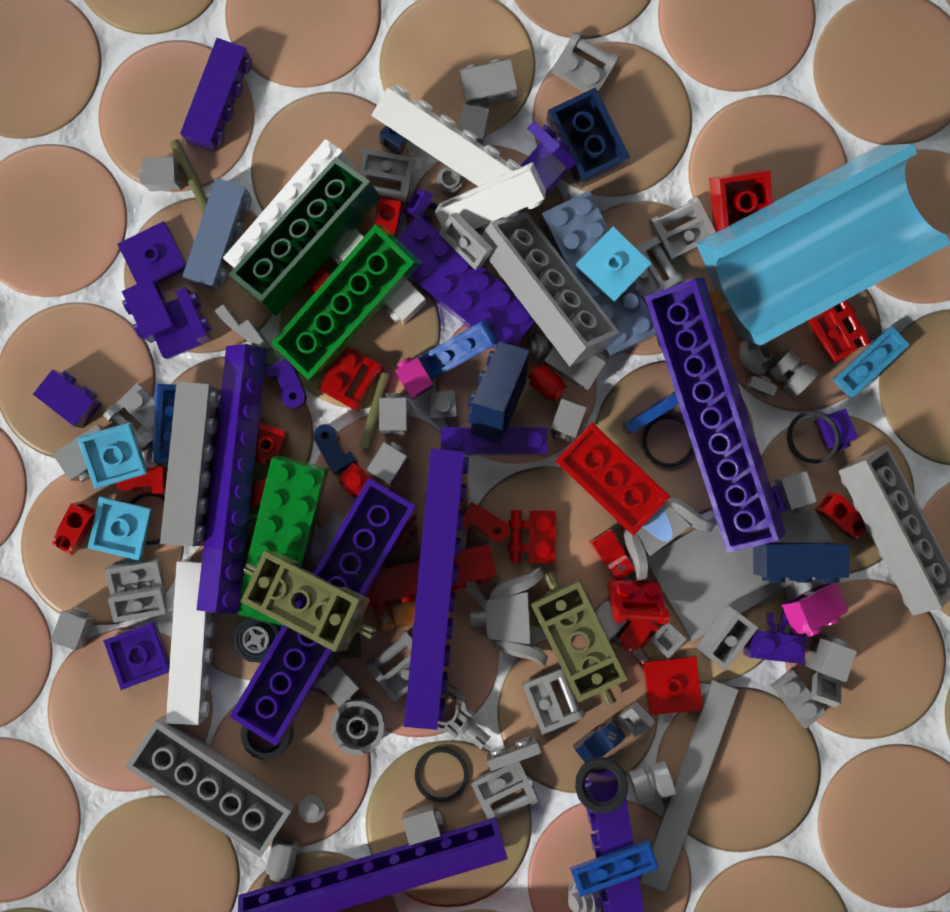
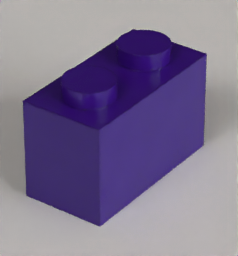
M148 278L121 291L125 298L122 304L129 315H133L136 322L133 324V327L140 339L143 338L152 343L179 330L158 283L153 279Z
M52 369L33 395L74 427L84 428L102 405V403L95 399L98 395L86 386L81 388L75 383L77 378L68 371L63 370V372Z

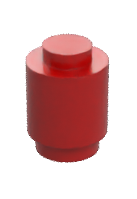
M537 365L528 375V378L531 379L528 385L546 400L550 399L555 402L567 388L563 383L564 380L547 365H544L542 368Z

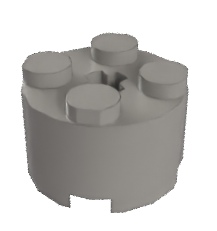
M367 696L350 697L338 707L331 720L330 733L333 735L334 741L338 744L340 750L350 755H363L377 747L386 730L387 718L385 710L376 700ZM357 720H361L362 724H365L361 730L356 729V724H353Z

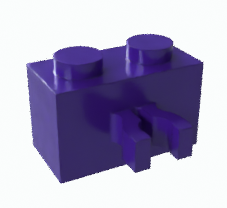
M767 612L766 622L768 630L757 629L744 646L743 654L756 659L804 664L807 637L799 634L785 633L784 630L789 623L786 614H781V622L777 624L776 631L774 613Z

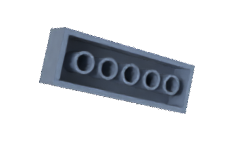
M590 191L543 212L540 222L552 246L620 332L604 350L607 359L655 337L657 334L650 312L635 282L613 303L575 267L576 263L609 231Z

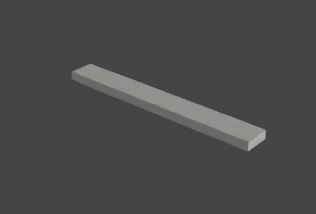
M711 680L702 705L703 710H700L674 782L676 794L668 798L651 845L659 869L640 875L639 880L641 883L666 892L738 693L736 688Z

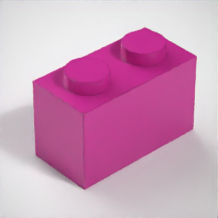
M837 583L819 584L782 604L793 633H806L807 636L820 633L822 631L821 627L824 625L828 626L841 620L840 616L849 611Z

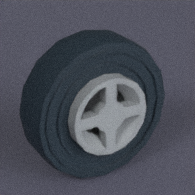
M247 617L238 624L234 632L233 642L235 649L247 661L260 663L280 628L277 624Z

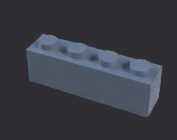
M215 178L182 276L188 282L216 291L219 290L220 285H224L227 278V270L225 269L228 262L223 257L233 247L236 236L241 235L244 225L242 221L244 212H248L251 206L252 198L246 187Z

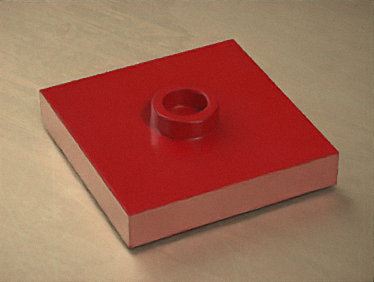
M696 656L643 661L648 713L650 716L703 710Z

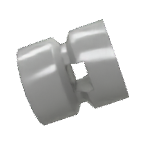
M792 348L786 350L772 364L771 369L766 372L777 383L783 382V388L793 398L805 390L818 375V372L808 363H801V357Z
M664 760L650 765L649 771H646L643 767L628 771L639 806L654 802L655 795H658L660 798H667L676 794L672 778Z

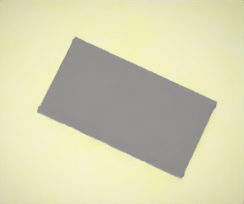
M809 504L810 509L794 513L793 510H786L780 513L786 534L779 541L772 543L834 542L812 504ZM716 517L709 520L716 523L711 532L694 529L647 557L648 567L657 582H660L662 591L692 641L708 632L727 605L741 614L795 582L785 578V583H770L769 581H763L762 576L753 574V547L727 553Z

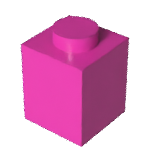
M409 357L397 364L399 368L395 370V373L412 400L434 388L431 379L418 358L412 360Z

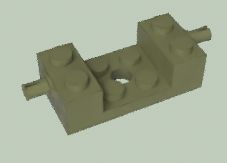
M264 551L257 566L252 563L246 565L248 569H244V573L252 576L240 602L334 652L347 650L353 636L357 632L369 639L373 638L376 628L362 622L363 614L370 601L369 598L347 587H337L300 568L299 562L277 551ZM299 593L305 594L307 598V604L303 609L296 605V597Z
M554 571L545 574L544 577L550 590L544 596L533 600L531 606L578 703L598 693L602 694L607 706L611 705V702L612 704L615 703L617 700L613 695L611 687L627 681V672L592 606V600L581 578L569 584L560 585ZM576 634L585 636L587 639L586 646L583 648L574 647L571 642L572 637Z

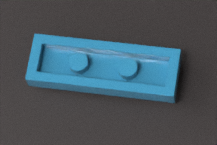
M890 326L832 380L849 399L853 398L910 344L893 326Z

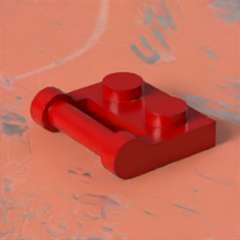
M347 346L334 360L318 390L359 413L362 408L361 402L377 375L381 374L385 367ZM364 365L369 370L354 396L350 399L346 397V394Z
M609 580L607 590L614 622L624 623L625 620L655 621L663 625L669 623L670 614L669 610L665 607L660 582ZM626 608H632V609H653L654 611H648V610H627Z

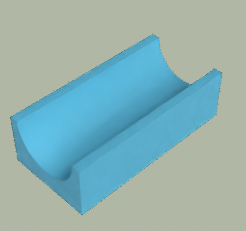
M914 144L880 145L773 202L769 206L696 243L736 337L761 346L950 244L947 234L935 230L924 220L909 194L905 178V167L908 159L917 154Z

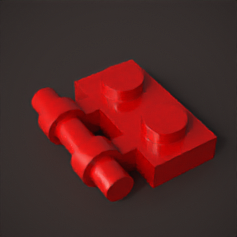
M848 300L838 304L841 312L837 313L835 308L832 307L808 320L832 364L858 350L853 340L858 339L862 347L871 343L867 335L869 331L866 325L862 326L855 314L857 312L855 306H851ZM844 318H846L853 332L848 333L842 322Z
M511 510V520H508V527L511 528V544H508L510 563H521V552H528V563H555L556 511L529 510V521H521L522 510ZM521 529H529V544H521Z

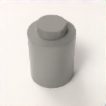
M286 837L273 838L265 870L270 875L269 878L271 880L284 882L285 879L292 877L299 848L297 841Z

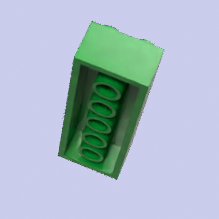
M375 224L271 344L307 380L319 378L422 263L385 226Z
M280 455L271 458L247 564L252 563L257 566L264 551H277L299 562V567L305 570L329 468ZM244 573L238 614L283 626L282 623L240 602L252 576Z

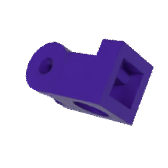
M287 359L265 367L269 378L272 380L277 378L282 389L281 398L283 403L293 409L303 407L307 401V394L296 368Z

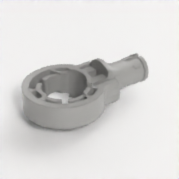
M447 685V691L453 693H449L448 698L454 701L456 712L452 719L444 720L443 722L438 721V727L435 731L448 732L454 738L459 733L463 734L481 750L491 736L471 719L475 712L468 707L464 694L458 688ZM457 718H459L463 722V724L457 721Z

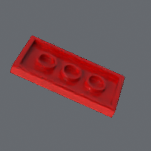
M593 422L554 461L632 536L671 497Z

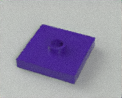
M164 221L117 244L137 284L148 278L153 279L159 284L185 270L186 262Z
M156 621L103 640L120 690L169 673L170 660Z

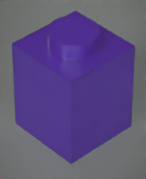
M847 409L828 414L836 423L840 433V445L837 451L850 447V441L858 438ZM823 418L814 420L825 448H833L835 434L831 425Z

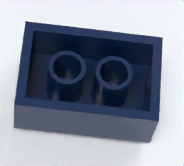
M596 87L548 110L546 121L550 129L557 135L555 139L559 136L570 147L566 152L576 161L570 170L580 189L627 166L630 155Z
M498 342L495 351L489 352L486 362L488 367L486 371H481L477 383L479 388L477 392L473 391L471 393L468 407H471L468 423H471L472 435L502 443L526 385L529 350Z
M824 542L768 543L753 547V574L762 576L763 581H769L770 583H785V578L798 583H813V578L826 583H840V578H849V545Z

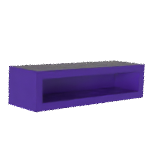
M216 38L180 132L187 143L216 152L217 146L223 143L225 125L227 121L230 122L234 113L233 104L235 99L239 98L242 93V80L244 75L249 73L252 65V59L245 47Z
M471 427L441 428V449L464 451V456L547 455V427H508L502 443L472 435Z

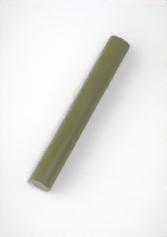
M178 139L170 142V146L204 213L208 199Z
M382 372L359 444L361 448L369 450L379 418V398H385L391 378L390 374Z

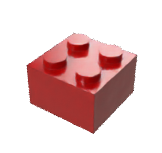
M754 170L709 178L713 227L715 231H721L773 203L771 170Z

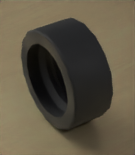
M292 724L283 741L273 748H263L255 743L251 730L243 725L241 728V742L245 750L253 757L261 760L274 759L280 756L291 744L294 735Z
M596 757L588 760L579 769L576 775L575 790L578 799L587 809L605 814L615 811L623 804L628 795V780L625 771L617 762L610 758ZM606 768L617 777L618 791L611 800L605 802L596 801L587 793L585 780L594 769Z

